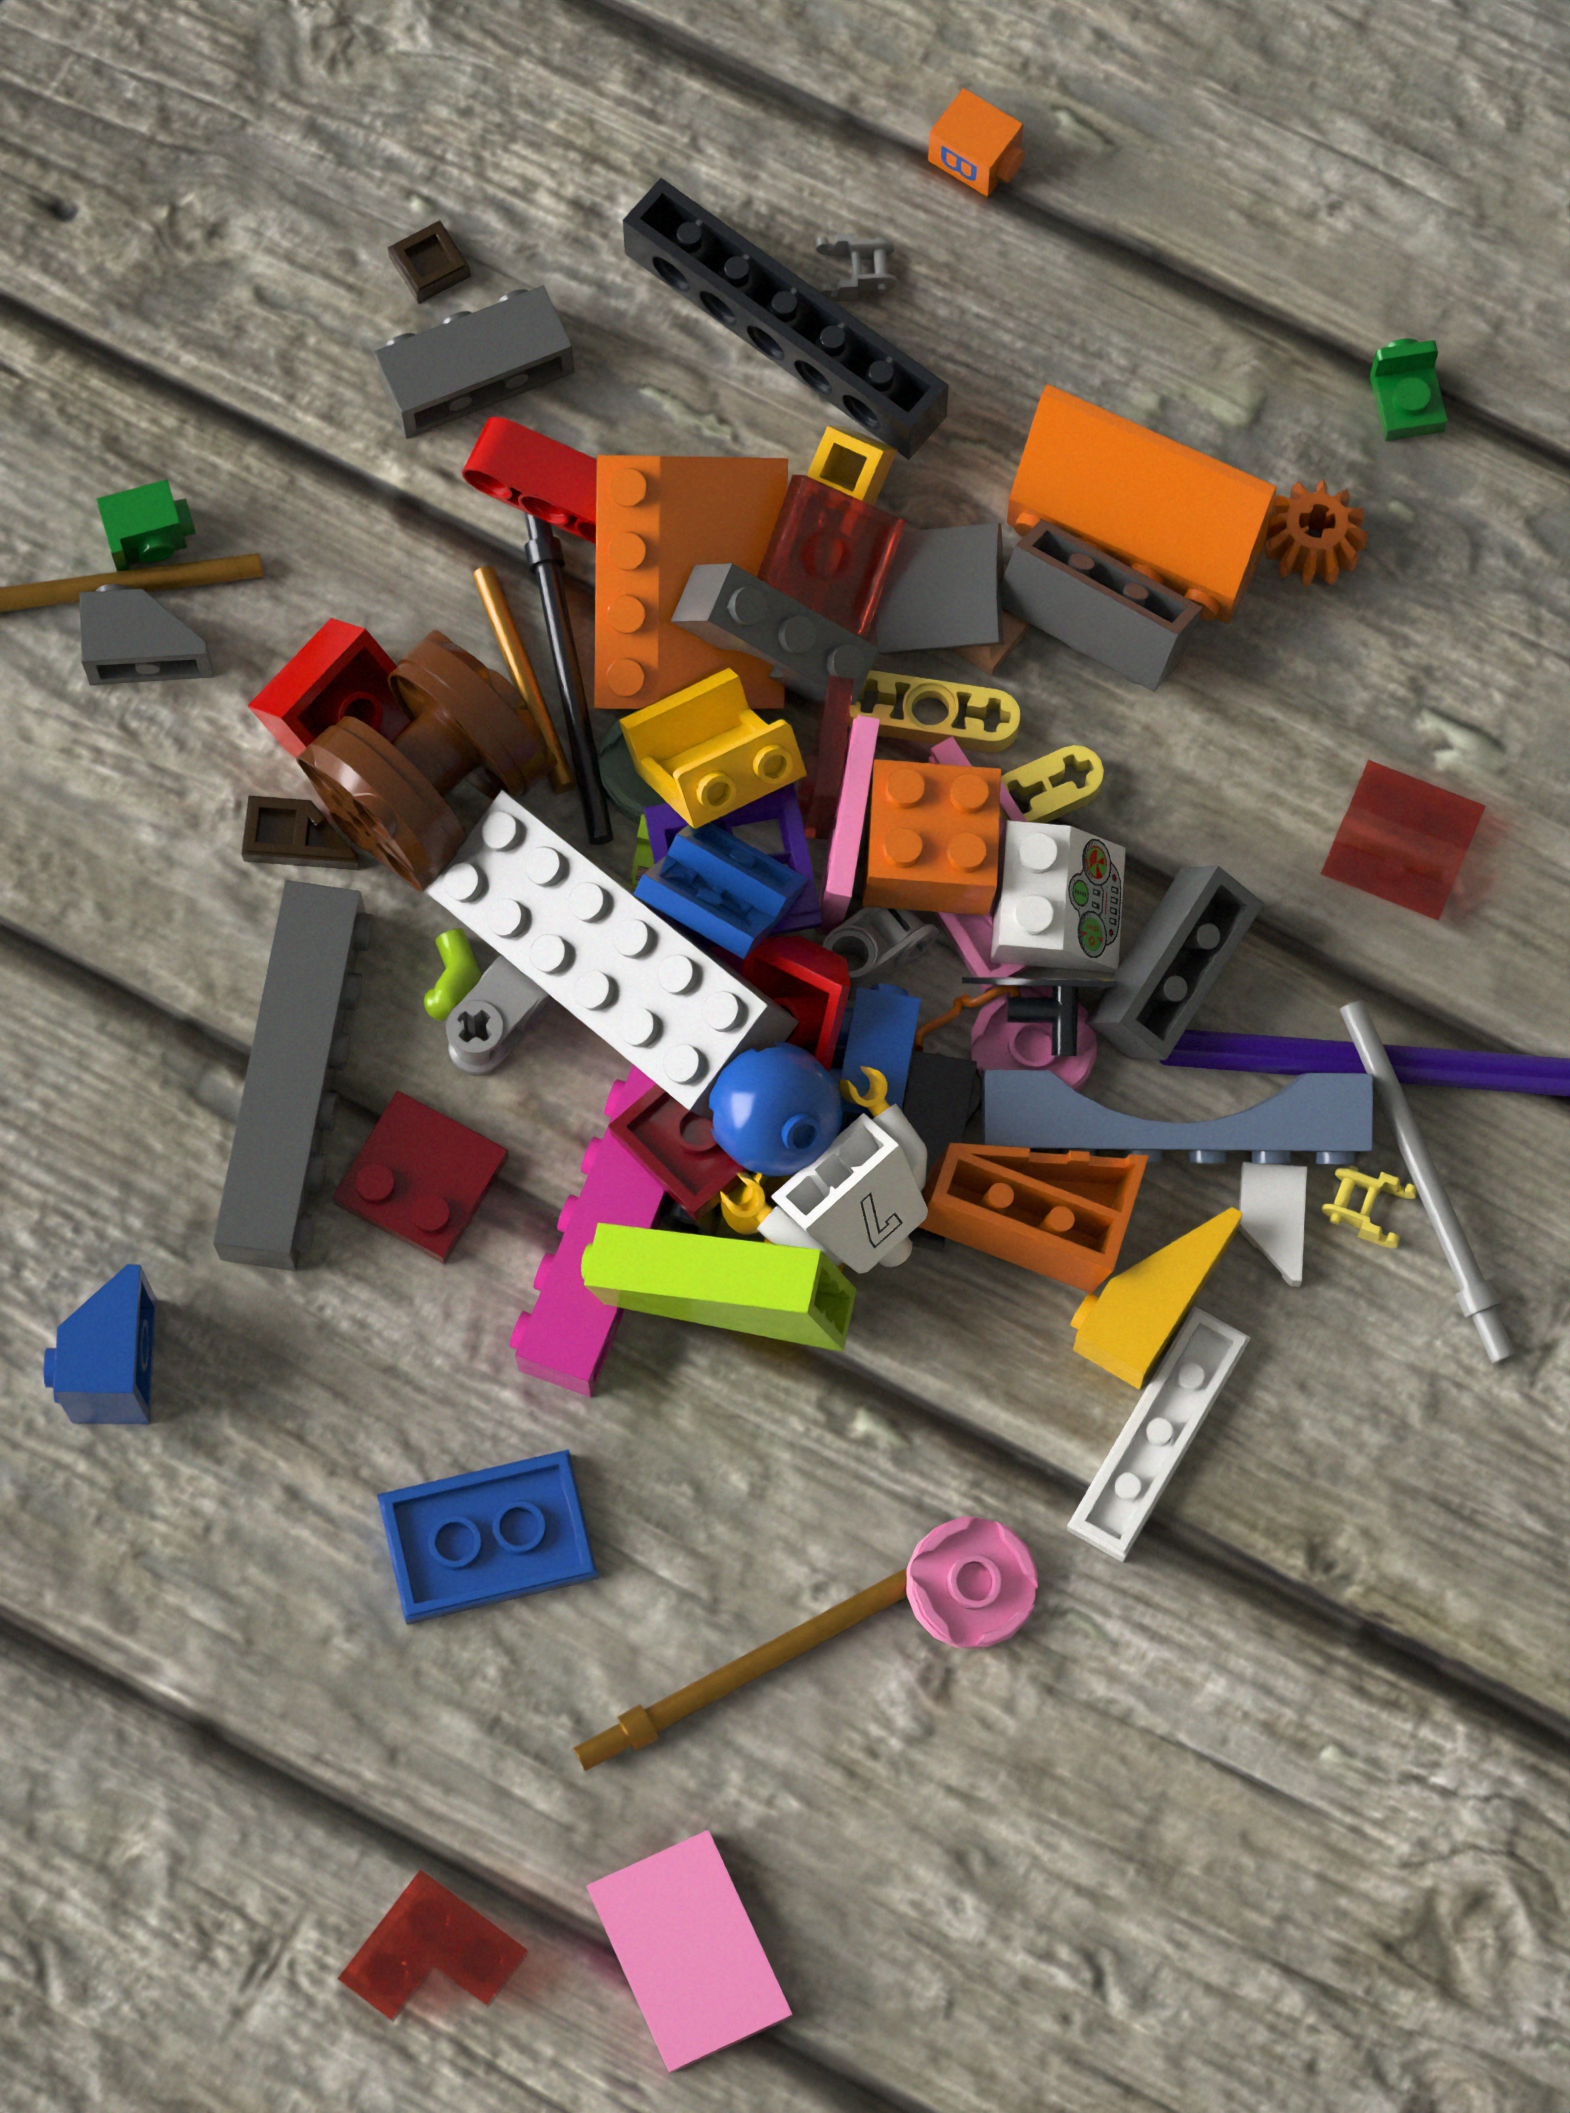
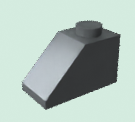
M107 584L97 588L94 592H80L81 662L90 685L214 677L213 663L207 643L142 588L132 589L123 584Z

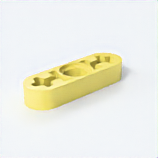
M874 670L869 671L858 697V700H862L865 691L877 692V702L881 704H875L873 713L861 712L859 701L855 705H841L842 717L849 727L852 726L853 720L857 719L858 715L880 719L877 736L936 745L953 737L962 749L989 753L1000 752L1011 746L1018 736L1020 725V709L1016 700L1002 690ZM897 694L905 695L902 706V720L894 719ZM936 698L946 705L948 715L939 724L925 725L914 717L912 709L921 699ZM959 703L967 704L964 729L956 728ZM988 710L1000 711V721L1004 723L998 724L996 732L985 731L984 721L980 720L986 717Z

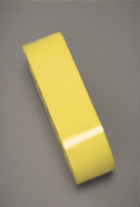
M1072 745L1061 748L1006 773L1001 777V781L1008 792L1017 789L1021 796H1027L1041 790V794L1030 800L1029 812L1024 813L1023 816L1027 822L1045 824L1096 799L1101 790L1104 769L1101 759L1094 751L1084 746ZM1073 764L1077 771L1089 770V773L1086 775L1084 788L1078 789L1072 781L1055 788L1052 787V784L1064 778L1066 765ZM1000 808V816L1005 820H1008V818Z

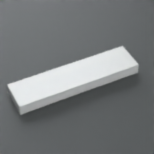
M1195 1306L1193 1307L1068 1523L1066 1531L1121 1562L1125 1561L1246 1350L1251 1337Z

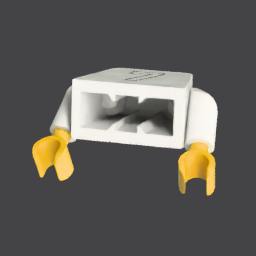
M860 1066L862 1072L870 1081V1088L865 1096L860 1097L854 1085L845 1079L840 1080L839 1090L847 1102L867 1107L874 1119L871 1120L865 1113L857 1118L834 1139L827 1151L815 1162L801 1169L771 1196L778 1204L774 1209L765 1202V1195L761 1186L753 1176L747 1173H737L739 1178L752 1187L753 1190L751 1198L746 1203L735 1204L722 1191L720 1193L722 1201L732 1214L741 1218L753 1217L760 1223L757 1230L773 1244L820 1249L836 1267L844 1262L858 1274L868 1272L878 1262L885 1267H895L906 1261L912 1251V1242L908 1235L926 1219L928 1213L921 1194L926 1183L927 1148L895 1103L890 1107L885 1100L887 1093L885 1076L880 1071L865 1066Z

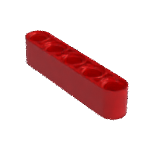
M489 417L461 472L465 481L476 490L538 517L549 524L596 545L597 459L514 421L501 417Z

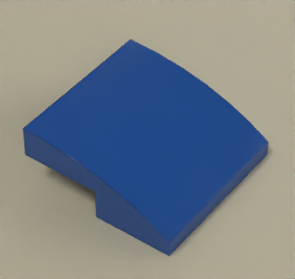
M709 822L697 829H694L689 824L678 832L667 855L643 873L633 895L733 954L745 959L783 918L805 888L808 878Z

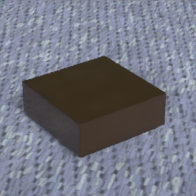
M440 220L387 247L390 260L418 304L471 277L469 265Z

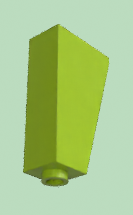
M606 1223L597 1224L594 1241L586 1246L581 1265L584 1286L604 1305L836 1351H844L857 1290L820 1249Z

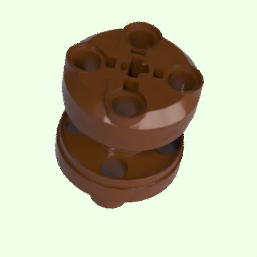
M432 630L398 662V667L388 676V684L395 700L412 723L395 740L390 743L364 722L351 716H344L336 725L329 726L296 757L298 765L309 778L315 791L328 807L332 819L342 832L359 848L368 851L388 869L399 875L412 888L422 893L455 858L457 850L467 839L459 820L443 799L465 779L492 800L496 799L501 790L518 798L519 796L526 795L558 763L556 756L547 745L540 728L527 711L526 702L515 687L500 673L487 668L472 654L454 644L438 630Z

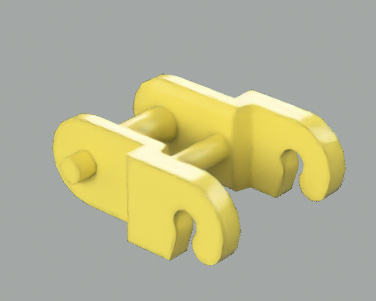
M1350 1166L1349 1169H1336L1335 1176L1342 1182L1334 1204H1324L1322 1212L1330 1217V1222L1338 1225L1339 1222H1343L1359 1228L1357 1236L1359 1238L1384 1247L1397 1248L1400 1236L1395 1233H1389L1388 1236L1382 1234L1383 1230L1380 1226L1370 1223L1369 1215L1376 1196L1381 1191L1404 1199H1415L1418 1193L1416 1186L1412 1184H1406V1187L1399 1185V1178L1381 1172L1379 1179L1359 1173V1169L1355 1166ZM1354 1187L1368 1191L1360 1213L1347 1209Z

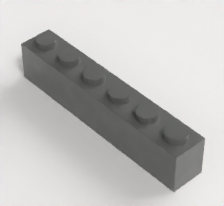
M285 880L213 1239L216 1252L222 1261L296 1272L300 1252L310 1253L316 1221L315 1215L307 1214L311 1192L322 1191L327 1170V1154L319 1153L323 1130H334L339 1107V1094L331 1092L335 1070L345 1071L350 1052V1033L343 1032L346 1011L357 1010L361 995L362 974L355 973L354 970L358 950L366 952L369 950L373 932L374 917L373 914L366 913L361 891Z

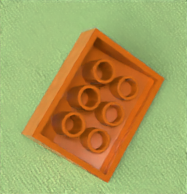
M1046 384L1038 403L1009 497L1007 524L1014 527L1016 533L1023 538L1041 519H1044L1202 606L1203 608L1199 615L1200 619L1214 620L1216 618L1230 624L1260 564L1277 486Z
M597 455L594 708L643 709L727 668L733 670L740 677L750 709L785 708V686L769 678L773 665L745 652L720 650L670 621L694 565L733 563L786 594L788 458Z

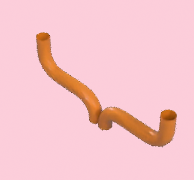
M999 985L975 998H970L968 994L955 998L950 1011L924 1024L916 1031L913 1044L914 1050L923 1052V1037L955 1019L962 1010V1003L966 1007L974 1008L1008 992L1011 993L1012 997H1022L1017 985Z

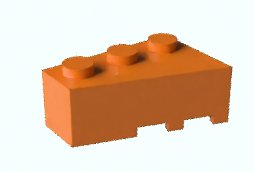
M950 1143L930 1168L922 1193L928 1213L926 1219L918 1227L1078 1289L1093 1293L1114 1271L1149 1155L1129 1154L1126 1158L1090 1156V1152L1070 1150L1067 1154L1030 1152V1148Z

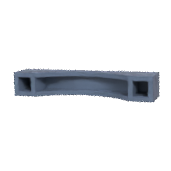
M1050 1070L981 1071L980 1145L1030 1148V1152H1034V1149H1060L1059 1154H1067L1070 1150L1090 1152V1156L1097 1157L1098 1150H1124V1158L1129 1154L1149 1155L1147 1163H1162V1150H1188V1163H1227V1151H1252V1164H1291V1151L1316 1152V1164H1355V1152L1372 1151L1373 1074H1301L1275 1095L1242 1112L1211 1121L1170 1123L1142 1120L1107 1109L1073 1090Z

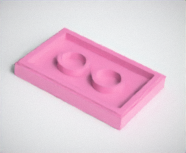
M858 715L857 719L853 720L842 755L818 899L822 927L814 928L816 934L827 936L833 929L843 923L851 900L880 721L877 718Z
M709 1830L586 1886L669 2075L793 2017Z

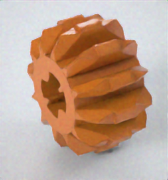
M1324 479L1317 483L1313 493H1309L1298 481L1291 488L1290 498L1277 495L1274 498L1271 511L1273 515L1270 516L1266 538L1269 539L1266 541L1264 548L1266 559H1282L1278 570L1281 578L1292 574L1295 570L1302 572L1301 581L1305 588L1312 584L1315 574H1320L1331 586L1333 582L1337 581L1339 569L1348 572L1354 570L1359 559L1357 552L1365 549L1368 537L1366 531L1360 528L1365 518L1363 507H1347L1350 500L1348 489L1338 492L1335 496L1328 495V487ZM1308 530L1320 531V538L1309 536Z

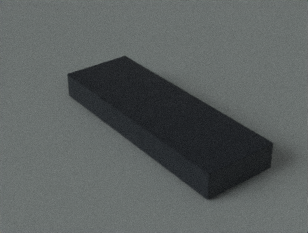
M914 1050L903 1114L927 1148V1181L931 1166L950 1143L963 1144L977 1062ZM916 1227L908 1235L914 1247L943 1252L946 1237L920 1227Z

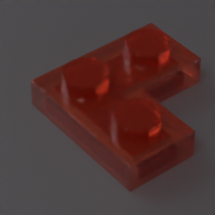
M420 1869L337 1979L391 2022H394L434 1968L488 2008L529 1952Z

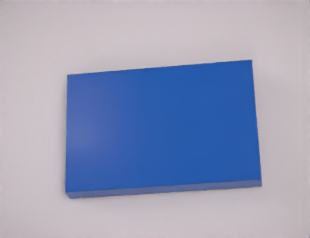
M569 1449L377 1494L406 1625L599 1579Z

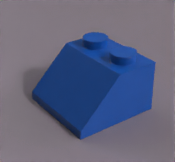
M127 1264L57 1327L56 1348H46L43 1369L45 1387L53 1388L54 1402L61 1404L71 1423L150 1425L157 1298L141 1265Z

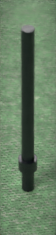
M524 512L529 542L525 544L524 548L529 571L536 574L588 839L591 845H602L611 842L614 836L605 791L602 785L600 766L560 571L565 565L561 540L553 536L551 524Z

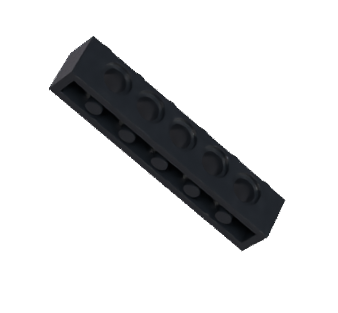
M660 178L622 220L625 254L884 443L898 449L897 452L906 459H911L947 417L949 385L663 178Z

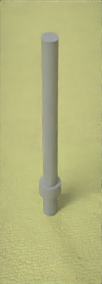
M1358 1000L1345 1005L1340 1009V1012L1367 1074H1373V1089L1461 1290L1455 1295L1466 1319L1473 1318L1492 1364L1512 1357L1516 1352L1496 1308L1502 1303L1492 1280L1485 1281L1364 1000Z

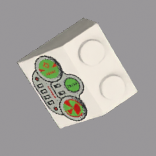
M1007 820L999 838L998 873L994 903L991 962L1116 973L1119 965L1125 847L1072 826Z

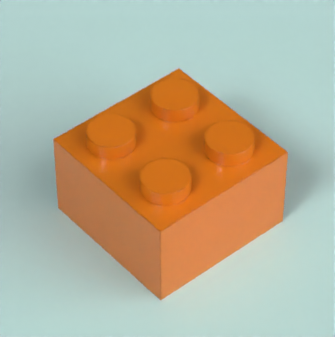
M874 759L866 802L862 906L988 916L997 888L1001 769Z

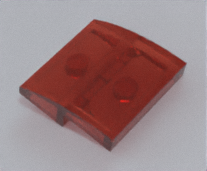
M1368 760L1321 871V875L1439 921L1484 812L1485 805Z

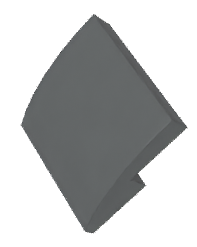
M1000 523L878 534L875 579L878 654L884 656L1004 645L1000 590L1004 577V560Z

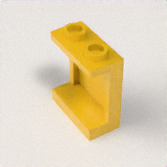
M730 668L618 720L636 773L694 829L807 775L792 726L784 719L768 725L749 708L740 677Z

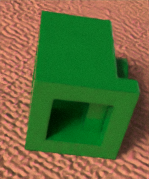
M168 479L96 498L117 571L130 570L128 564L137 561L156 563L166 560L175 551L187 548L184 537L196 534L186 498L174 501Z

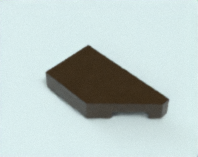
M248 796L241 852L244 862L359 870L360 860L358 853L342 839L311 800Z

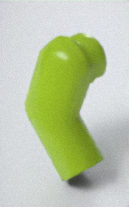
M461 928L449 930L435 939L446 969L435 984V988L430 989L425 994L424 1007L427 1013L438 1021H447L451 1011L479 983L482 977L466 933Z

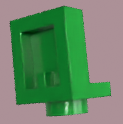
M1412 338L1399 339L1387 344L1384 348L1378 349L1375 353L1370 380L1385 441L1445 432L1447 417L1435 371L1438 349L1434 340L1418 342Z

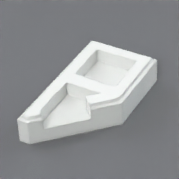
M1243 1162L1239 1211L1243 1213L1238 1230L1255 1249L1258 1247L1282 1273V1278L1289 1286L1300 1287L1303 1269L1307 1166Z

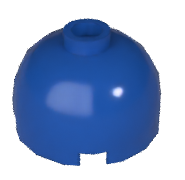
M774 1042L777 1047L766 1048L760 1052L751 1048L740 1053L721 1071L709 1098L708 1108L714 1112L712 1122L714 1129L711 1127L710 1129L714 1140L738 1165L766 1177L793 1176L801 1169L815 1162L827 1151L834 1139L839 1136L843 1115V1102L838 1084L812 1054L788 1042Z

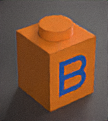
M962 88L929 133L928 161L988 197L1000 180L1008 183L1023 163L1025 158V151L1021 149L1023 123L967 89Z

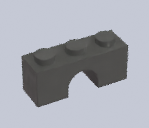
M733 563L694 565L670 621L720 650L745 652L773 665L769 675L770 679L816 705H855L879 649Z

